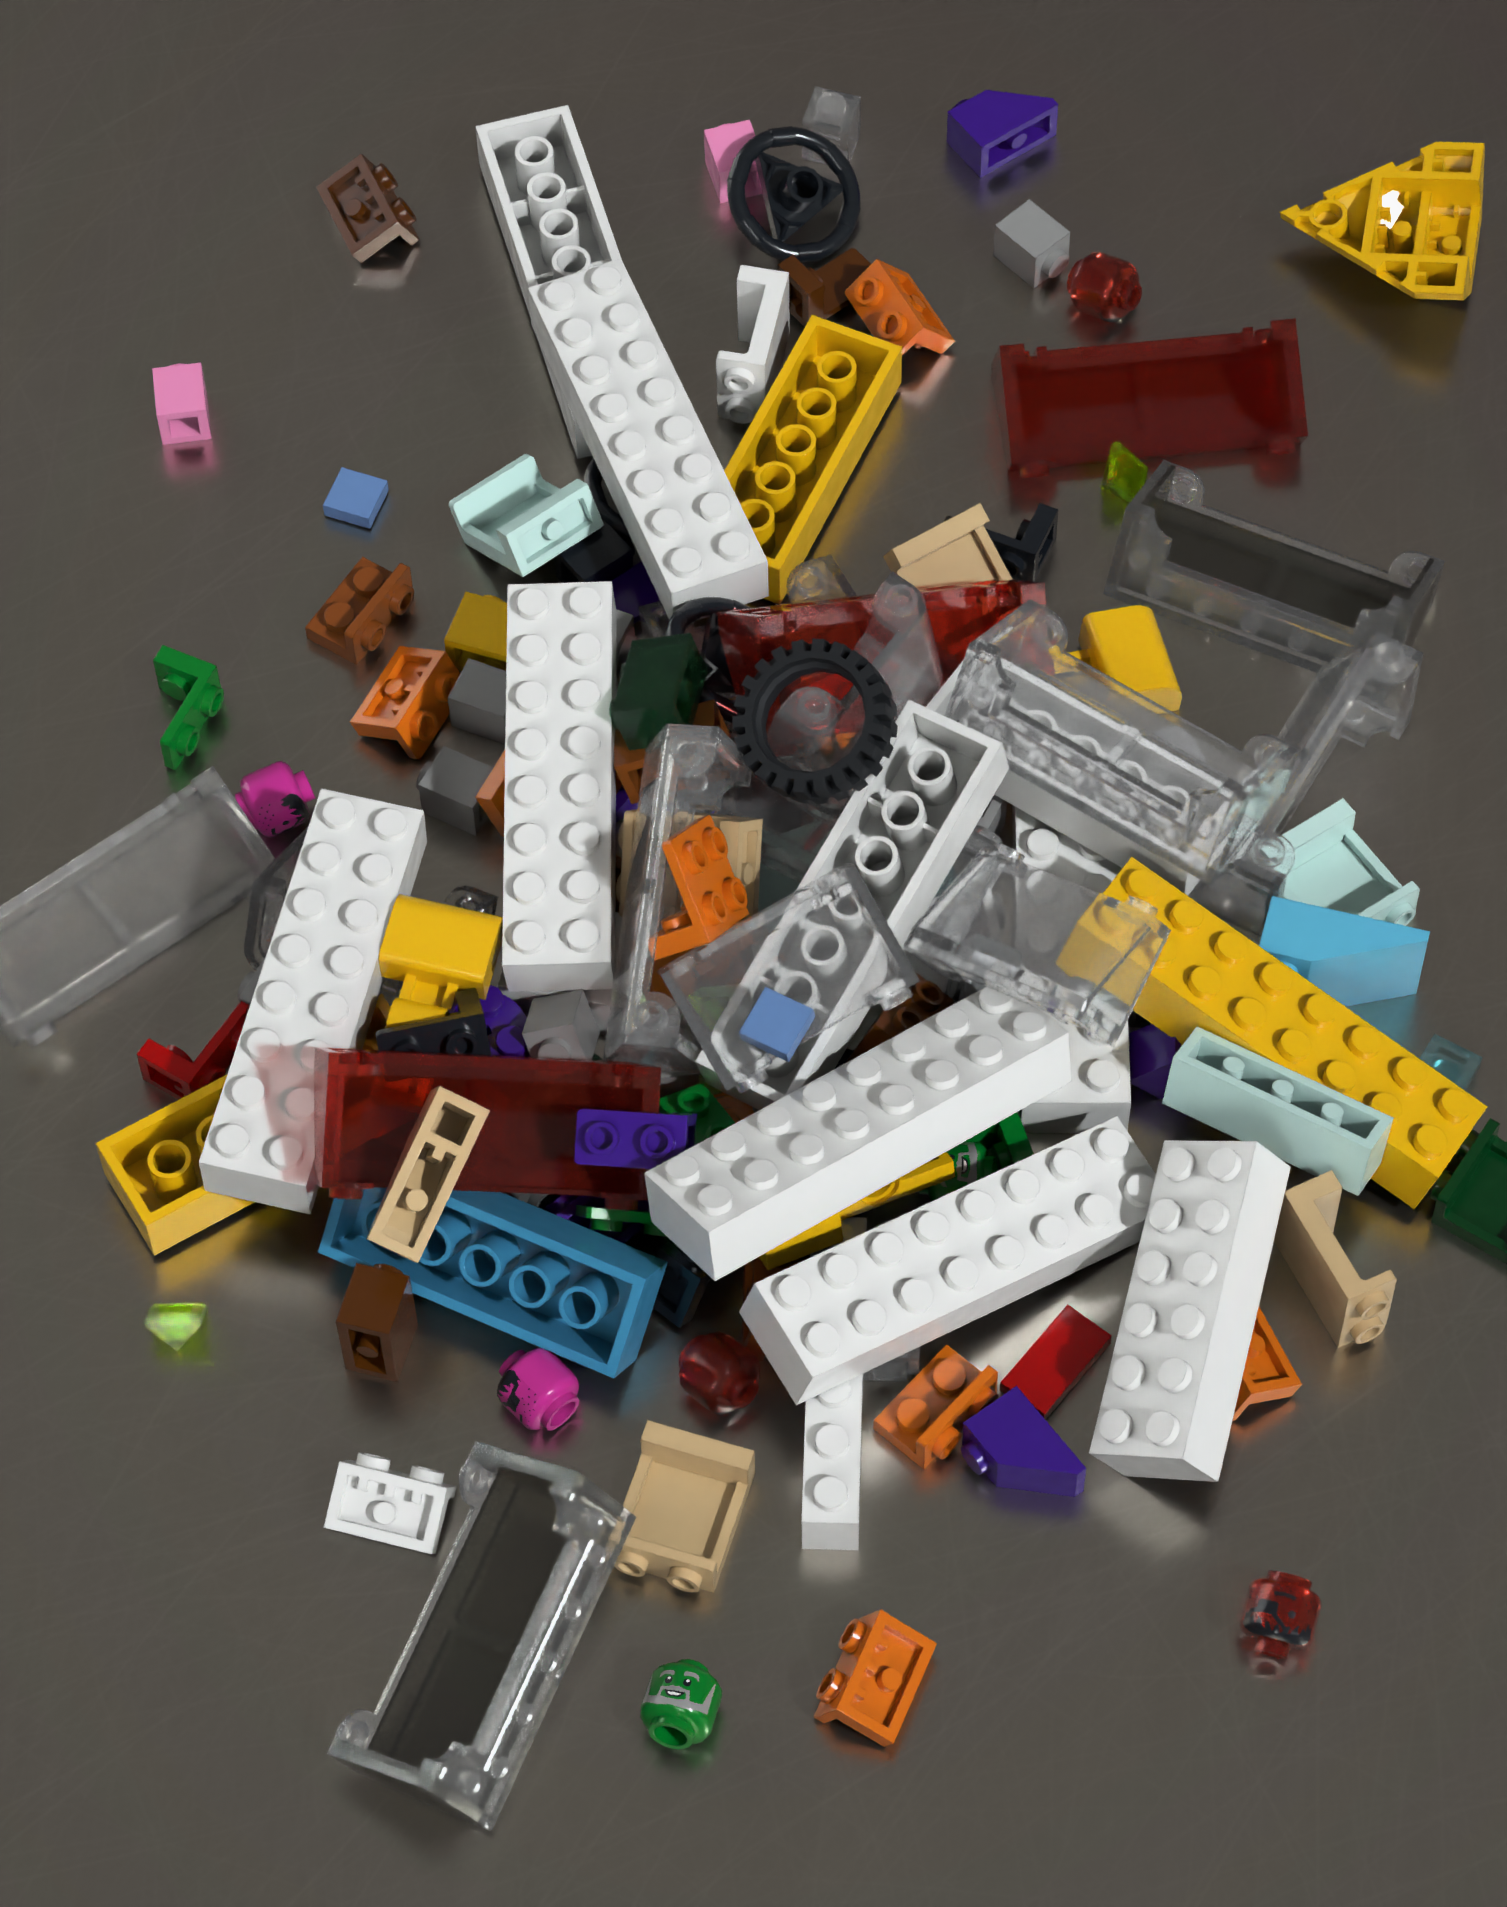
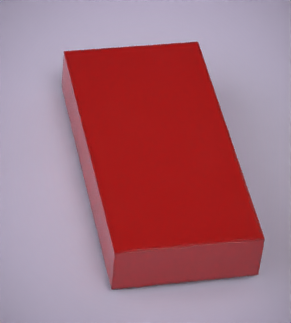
M1067 1304L1000 1382V1391L1005 1394L1017 1386L1046 1420L1111 1344L1112 1335Z

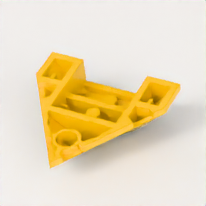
M1434 142L1421 148L1420 156L1398 166H1395L1393 161L1323 192L1322 200L1300 209L1296 204L1281 211L1280 218L1414 299L1465 300L1472 292L1482 221L1485 143Z

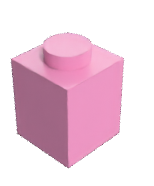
M750 120L722 124L718 127L704 130L705 163L720 204L728 202L727 179L733 159L740 149L756 136ZM755 160L752 163L745 185L746 198L763 194Z
M201 362L192 364L178 363L167 367L152 368L156 415L162 445L211 439L207 391Z

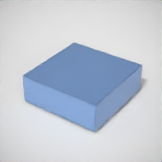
M341 467L324 501V516L370 529L389 491L388 481Z
M765 987L739 1031L740 1039L789 1062L815 1018L814 1010Z

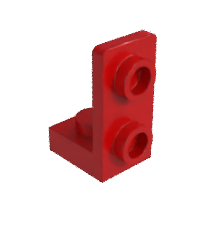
M243 1001L237 1005L194 1062L180 1048L174 1045L164 1047L149 1038L136 1054L143 1080L179 1100L225 1076L226 1069L232 1062L250 1005Z

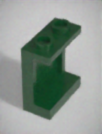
M1490 1118L1480 1133L1471 1130L1457 1154V1158L1462 1161L1454 1173L1445 1170L1436 1182L1430 1198L1436 1201L1431 1222L1507 1264V1142L1500 1139L1497 1135L1500 1123Z

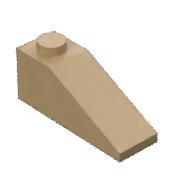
M441 1086L430 1091L406 1141L366 1240L410 1261L419 1262L490 1110Z

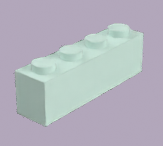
M1198 1026L1173 1056L1162 1104L1240 1141H1257L1281 1160L1314 1176H1319L1332 1170L1343 1189L1359 1196L1381 1164L1394 1119L1383 1112Z

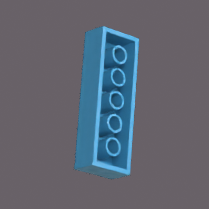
M372 1138L347 1153L318 1253L355 1268L356 1263L372 1267L375 1264L393 1266L402 1271L404 1275L410 1276L412 1293L613 1379L636 1361L668 1263L667 1261L460 1175L419 1262L415 1263L366 1240L402 1150Z

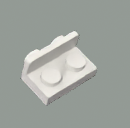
M358 1452L356 1461H339L323 1528L427 1554L436 1553L448 1500L455 1496L457 1488L455 1485L443 1483L444 1472L412 1465L410 1474L389 1469L391 1459Z

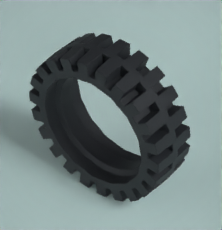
M813 638L812 644H808L803 639L791 642L792 649L786 650L780 646L771 651L774 657L771 661L767 662L762 658L754 666L759 671L755 677L752 678L747 675L741 685L746 691L744 696H736L734 707L739 713L738 716H732L733 729L738 734L734 738L736 746L743 754L742 759L750 770L764 784L786 798L788 796L802 803H807L808 800H811L816 804L828 803V798L831 797L840 801L850 797L848 790L854 788L857 791H861L868 785L865 779L870 774L877 777L882 771L883 766L879 763L882 757L890 758L893 751L890 738L897 737L898 729L894 721V716H898L896 704L891 698L893 694L888 684L877 669L855 650H851L846 645L836 641L830 644L825 639ZM819 671L839 674L852 682L862 697L865 720L861 736L849 754L829 768L813 772L791 769L780 762L769 747L766 723L770 707L782 689L800 676Z

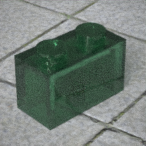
M691 633L632 640L626 663H623L620 669V683L616 697L611 700L609 707L612 725L615 730H620L629 750L688 743L708 673Z

